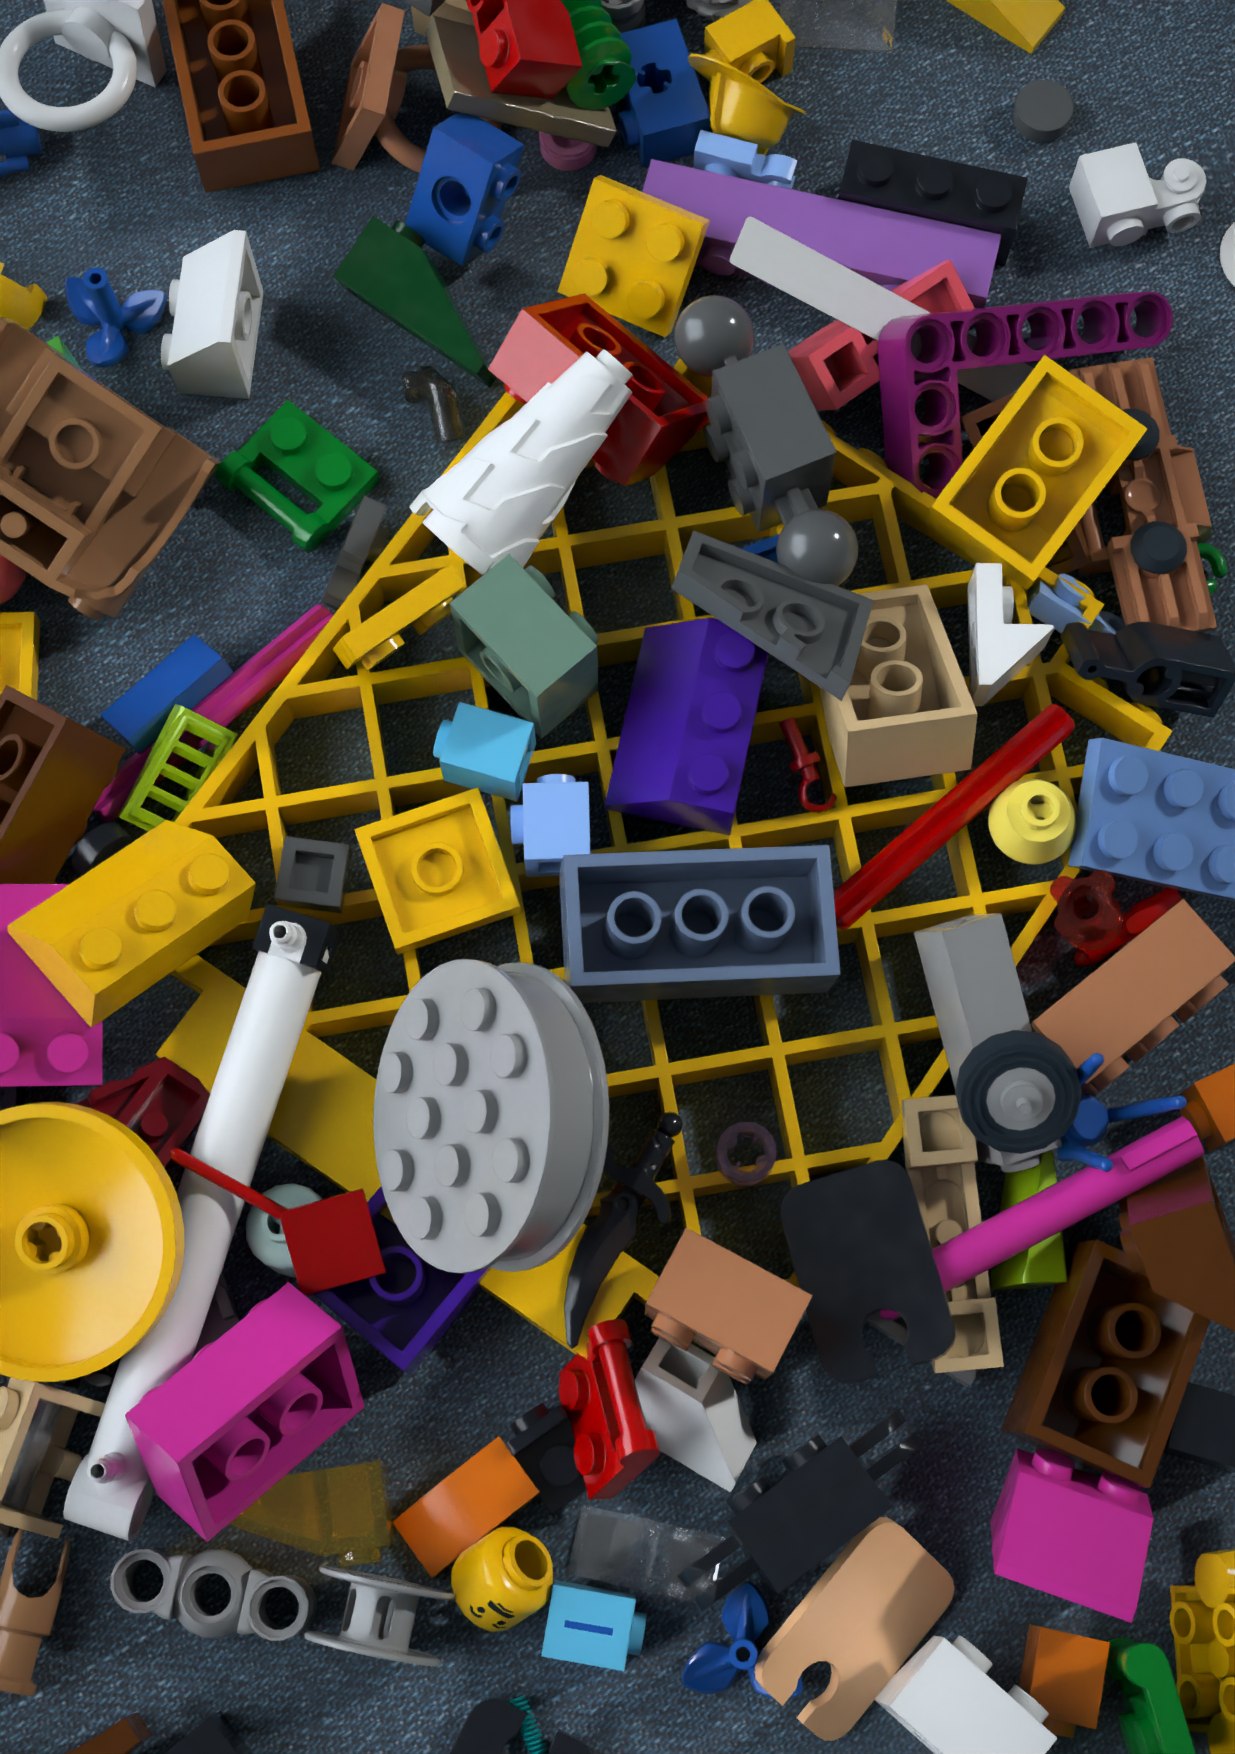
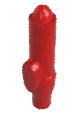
M1166 887L1159 893L1144 898L1133 905L1128 912L1077 947L1078 951L1074 956V963L1078 967H1094L1141 934L1180 902L1182 898L1178 891Z

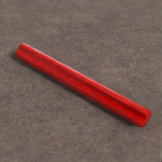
M1058 704L1048 705L834 891L836 926L841 930L848 929L993 802L994 798L1012 782L1019 780L1064 741L1075 727L1071 716Z

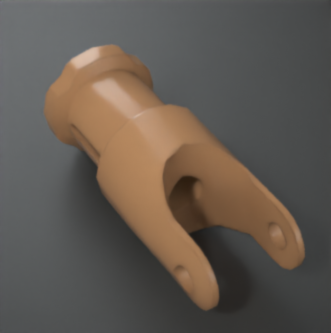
M19 1529L8 1550L0 1579V1691L35 1696L37 1684L32 1681V1675L42 1638L51 1635L69 1566L71 1541L70 1536H67L55 1581L47 1592L40 1596L26 1597L15 1588L12 1573L23 1534V1529Z

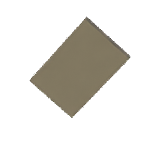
M432 16L425 33L448 110L602 147H609L617 131L609 106L592 111L580 108L570 99L565 86L553 99L491 93L485 66L480 60L479 41L475 26Z

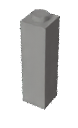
M1001 913L971 914L914 932L955 1088L959 1068L974 1047L992 1035L1012 1030L1032 1032ZM976 1138L978 1162L1000 1165L1002 1172H1016L1034 1167L1040 1163L1039 1154L1062 1146L1061 1139L1059 1138L1044 1149L1018 1154L997 1151Z

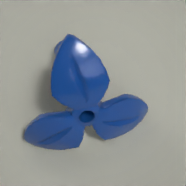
M95 267L87 270L83 279L67 277L65 280L67 302L76 319L84 325L103 326L102 329L88 338L86 342L87 359L95 367L104 368L121 361L130 349L127 340L122 334L124 328L135 333L145 334L157 324L166 307V293L153 289L133 293L123 306L120 307L107 273L101 268Z
M746 1581L730 1593L722 1609L721 1621L726 1631L734 1640L733 1644L727 1646L718 1642L706 1641L691 1654L683 1670L682 1684L686 1688L703 1694L720 1693L731 1687L739 1669H747L754 1691L774 1699L760 1686L755 1676L756 1661L763 1649H757L755 1642L771 1624L770 1610L759 1588L750 1581ZM801 1676L798 1679L796 1690L789 1699L801 1695L803 1689Z

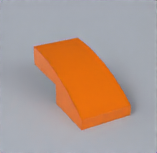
M498 1436L421 1497L392 1523L431 1578H434L455 1562L461 1552L485 1537L541 1492L516 1458L511 1455L500 1436Z

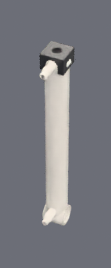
M270 904L266 905L252 949L256 950L258 955L190 1153L195 1158L250 1187L320 975H328L342 933L331 923ZM186 1168L177 1191L182 1211L185 1239L183 1266L178 1286L168 1309L154 1330L142 1343L121 1358L89 1454L84 1457L72 1479L63 1511L64 1519L130 1542L136 1537L143 1525L155 1490L125 1414L136 1406L148 1391L162 1385L192 1360L245 1202Z

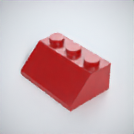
M585 293L522 308L488 368L489 371L505 383L504 388L506 392L520 403L527 404L548 382L550 384L555 382L586 351L596 358L605 349L633 374L625 383L632 391V394L605 433L608 436L592 457L595 461V467L606 478L627 486L655 475L709 421L705 400L709 397Z

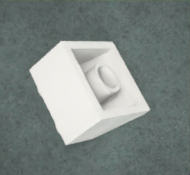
M233 230L183 257L180 280L173 279L171 281L169 310L171 316L175 317L172 334L165 333L162 339L161 364L163 370L170 371L178 394L249 399L264 291L246 231Z
M934 1635L887 1682L874 1699L934 1754H1046L1057 1740V1737L1042 1725V1722L1049 1713L1035 1699L1015 1684L1006 1693L986 1675L993 1665L992 1662L960 1635L952 1644L946 1638Z

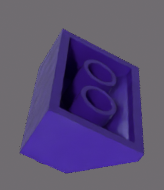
M703 618L645 628L604 805L605 809L731 835L769 653L720 620L714 618Z

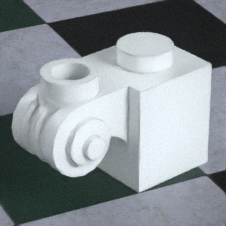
M1135 142L1080 155L1069 189L1089 247L1092 248L1109 243L1112 246H1124L1138 240L1142 235H1146L1148 229L1165 225L1168 232L1178 233L1195 226L1201 219L1198 203L1206 186V175L1200 165L1184 158L1171 161L1165 167L1161 180L1151 179L1147 174L1139 148Z

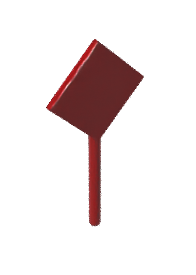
M174 1148L170 1151L169 1156L172 1161L281 1221L300 1292L304 1295L386 1273L363 1188L287 1209L179 1148Z

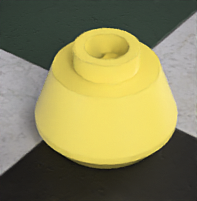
M1029 778L1012 782L994 798L988 813V827L994 843L1006 856L1017 862L1035 865L1053 861L1069 848L1076 834L1077 817L1071 800L1060 788L1041 779Z

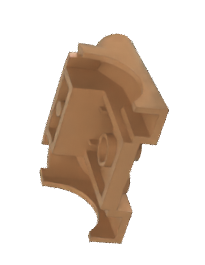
M0 317V555L48 587L69 596L68 602L84 615L96 621H100L104 614L117 618L221 462L172 428L163 426L62 357L63 354L11 318Z

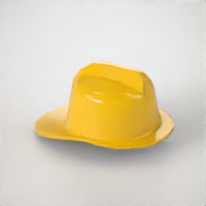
M691 53L687 57L690 66L710 81L708 109L711 115L710 127L715 134L758 144L757 154L766 155L770 147H775L778 144L793 115H806V111L784 102L764 85L731 65L702 54Z

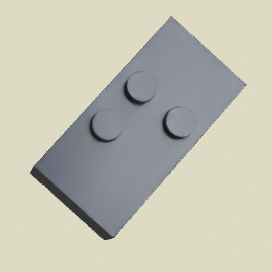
M829 845L563 855L559 885L565 983L577 995L581 1003L828 993L841 975Z

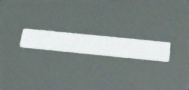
M751 216L747 217L730 256L731 264L877 341L883 327L892 319L930 313ZM917 331L914 332L910 344L911 352L916 359L922 347L921 337ZM967 333L968 348L970 351H973L977 337ZM1022 362L957 370V378L959 384L994 402L1016 392L1034 368Z

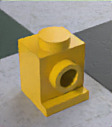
M753 0L705 27L703 55L731 65L761 83L775 69H777L782 77L792 72L796 37L768 0Z

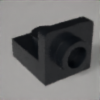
M541 1403L510 1425L516 1437L508 1441L505 1446L541 1492L539 1496L552 1515L587 1490L584 1477L577 1470L574 1460L575 1439L570 1417L562 1405L549 1412L544 1403Z

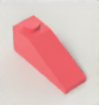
M951 260L943 261L891 290V292L930 313L974 309ZM839 320L823 327L788 351L817 411L837 410L880 381L878 341Z

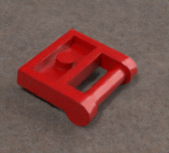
M621 1319L607 1320L592 1326L587 1332L589 1342L586 1344L587 1359L576 1354L559 1372V1397L563 1408L568 1411L575 1439L574 1460L577 1470L584 1477L589 1500L614 1498L661 1454L655 1431L647 1429L627 1353V1349L631 1346L632 1341L627 1322Z

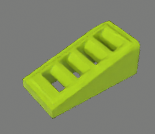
M175 704L118 817L148 832L164 822L166 819L141 807L146 796L176 810L172 822H175L232 748L238 734L181 705ZM184 729L211 743L206 754L178 741ZM171 752L200 765L194 777L166 763ZM161 774L187 787L188 790L183 799L154 786L153 784L158 775Z

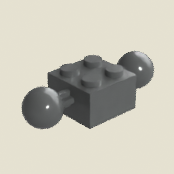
M720 295L705 296L693 301L683 310L677 320L674 332L675 347L679 357L688 368L697 374L712 377L711 397L705 400L709 425L703 428V433L712 458L717 463L724 460L733 478L728 481V486L736 509L742 516L750 514L758 533L779 524H784L776 545V556L779 564L787 566L795 574L809 581L836 586L840 585L850 576L856 565L858 541L853 528L843 517L835 512L819 509L827 506L837 451L784 343L749 357L754 344V328L746 310L731 298Z

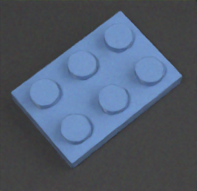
M1106 738L1089 739L1076 815L1077 829L1072 841L1068 866L1235 902V769Z

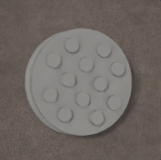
M460 959L444 963L431 970L413 987L403 1001L389 1030L378 1068L374 1097L373 1129L376 1163L384 1197L398 1230L415 1253L430 1265L451 1273L477 1272L488 1267L500 1271L518 1272L542 1266L556 1257L574 1238L595 1198L604 1167L609 1131L608 1083L602 1051L593 1024L577 995L559 976L541 966L519 962L495 966L485 961Z

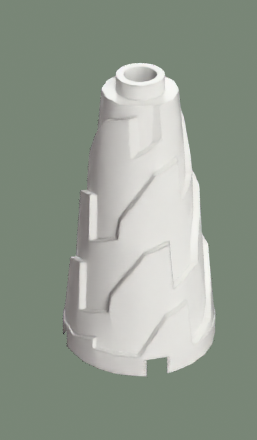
M605 349L596 358L586 351L552 384L548 382L511 419L486 435L457 465H454L447 473L440 476L431 486L422 490L409 508L418 516H424L433 508V511L422 523L482 576L508 554L523 567L540 542V537L564 506L576 479L608 436L605 433L632 394V391L625 383L633 374Z

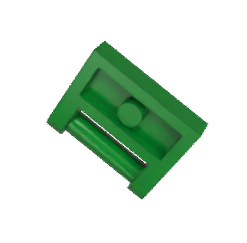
M289 400L266 421L239 451H233L222 460L215 473V479L230 491L238 489L293 533L292 541L307 553L315 550L362 501L363 497L367 496L380 482L378 471ZM265 463L319 508L316 512L307 515L255 472Z
M1111 1637L1105 1640L1110 1642L1105 1673L1109 1677L1118 1679L1127 1713L1120 1714L1118 1719L1121 1734L1129 1754H1196L1165 1653L1156 1645L1147 1642L1135 1643L1125 1637Z

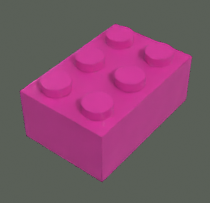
M288 1282L271 1297L257 1303L245 1318L219 1339L201 1348L193 1360L162 1385L148 1391L138 1404L125 1414V1417L156 1494L208 1542L365 1406L342 1325Z

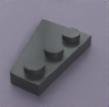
M693 530L671 589L842 701L851 683L874 600L833 584L816 583L804 579L791 571L787 566Z

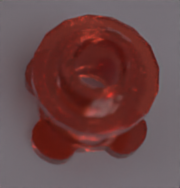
M1096 870L1089 877L1078 879L1060 876L1051 884L1050 894L1057 902L1059 913L1054 921V926L1057 932L1072 946L1082 950H1097L1108 946L1117 938L1123 924V913L1119 902L1111 895L1116 888V884L1110 873L1104 870ZM1087 913H1097L1093 918L1081 919Z

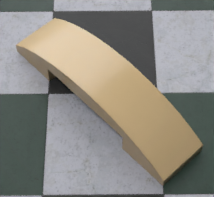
M956 1095L902 1101L905 1168L912 1181L932 1249L982 1223L974 1165L978 1161L976 1138L961 1118ZM987 1270L945 1293L955 1324L956 1338L953 1347L945 1356L932 1361L934 1373L1004 1367L996 1298H991Z

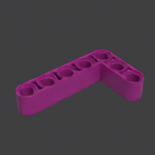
M1123 292L902 316L892 319L883 327L878 339L885 462L887 468L912 483L921 493L926 492L932 497L937 498L963 464L957 370L1039 361L1044 355L1050 359L1153 347L1165 340L1172 328L1173 313L1171 305L1158 292ZM1133 309L1135 310L1137 318L1134 330L1132 329L1130 323L1131 313ZM1080 314L1084 321V330L1081 337H1079L1076 328ZM1026 319L1031 329L1030 339L1027 344L1023 341L1022 328ZM971 325L974 327L977 335L973 351H970L967 344V332ZM915 331L919 333L922 341L921 351L916 359L910 348L911 338ZM922 394L925 399L926 409L922 419L919 421L916 418L914 409L918 396ZM926 456L929 460L930 470L927 479L922 483L918 473L919 465Z

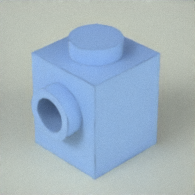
M548 774L537 778V783H523V805H511L512 844H524V862L527 877L559 876L563 855L591 854L588 782H576L573 776L566 774Z

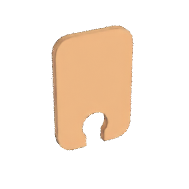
M879 1517L851 1539L762 1649L755 1665L756 1680L768 1694L783 1706L796 1690L798 1679L808 1666L818 1661L829 1662L832 1672L829 1685L818 1698L809 1701L796 1718L817 1737L825 1741H834L843 1737L853 1728L872 1704L875 1697L945 1612L953 1598V1578L904 1528L887 1517Z

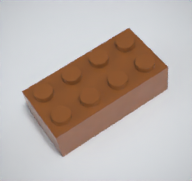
M162 0L193 155L205 193L320 170L284 1Z

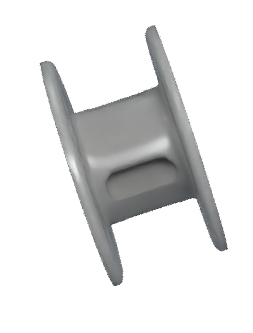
M319 1566V1571L322 1574L349 1581L351 1586L340 1634L306 1631L304 1633L306 1640L344 1651L392 1661L425 1666L441 1665V1661L436 1656L408 1647L419 1597L453 1600L455 1598L453 1592L366 1572L331 1566Z

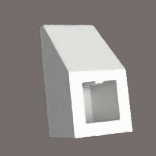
M659 1338L635 1378L647 1429L655 1431L660 1451L731 1492L757 1443L732 1381L728 1375L711 1365L715 1357L693 1344H690L688 1350L684 1351Z

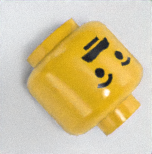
M500 1527L495 1529L458 1555L451 1572V1587L455 1594V1602L463 1615L479 1628L489 1632L506 1631L546 1605L553 1590V1563L548 1550L536 1537L516 1527Z

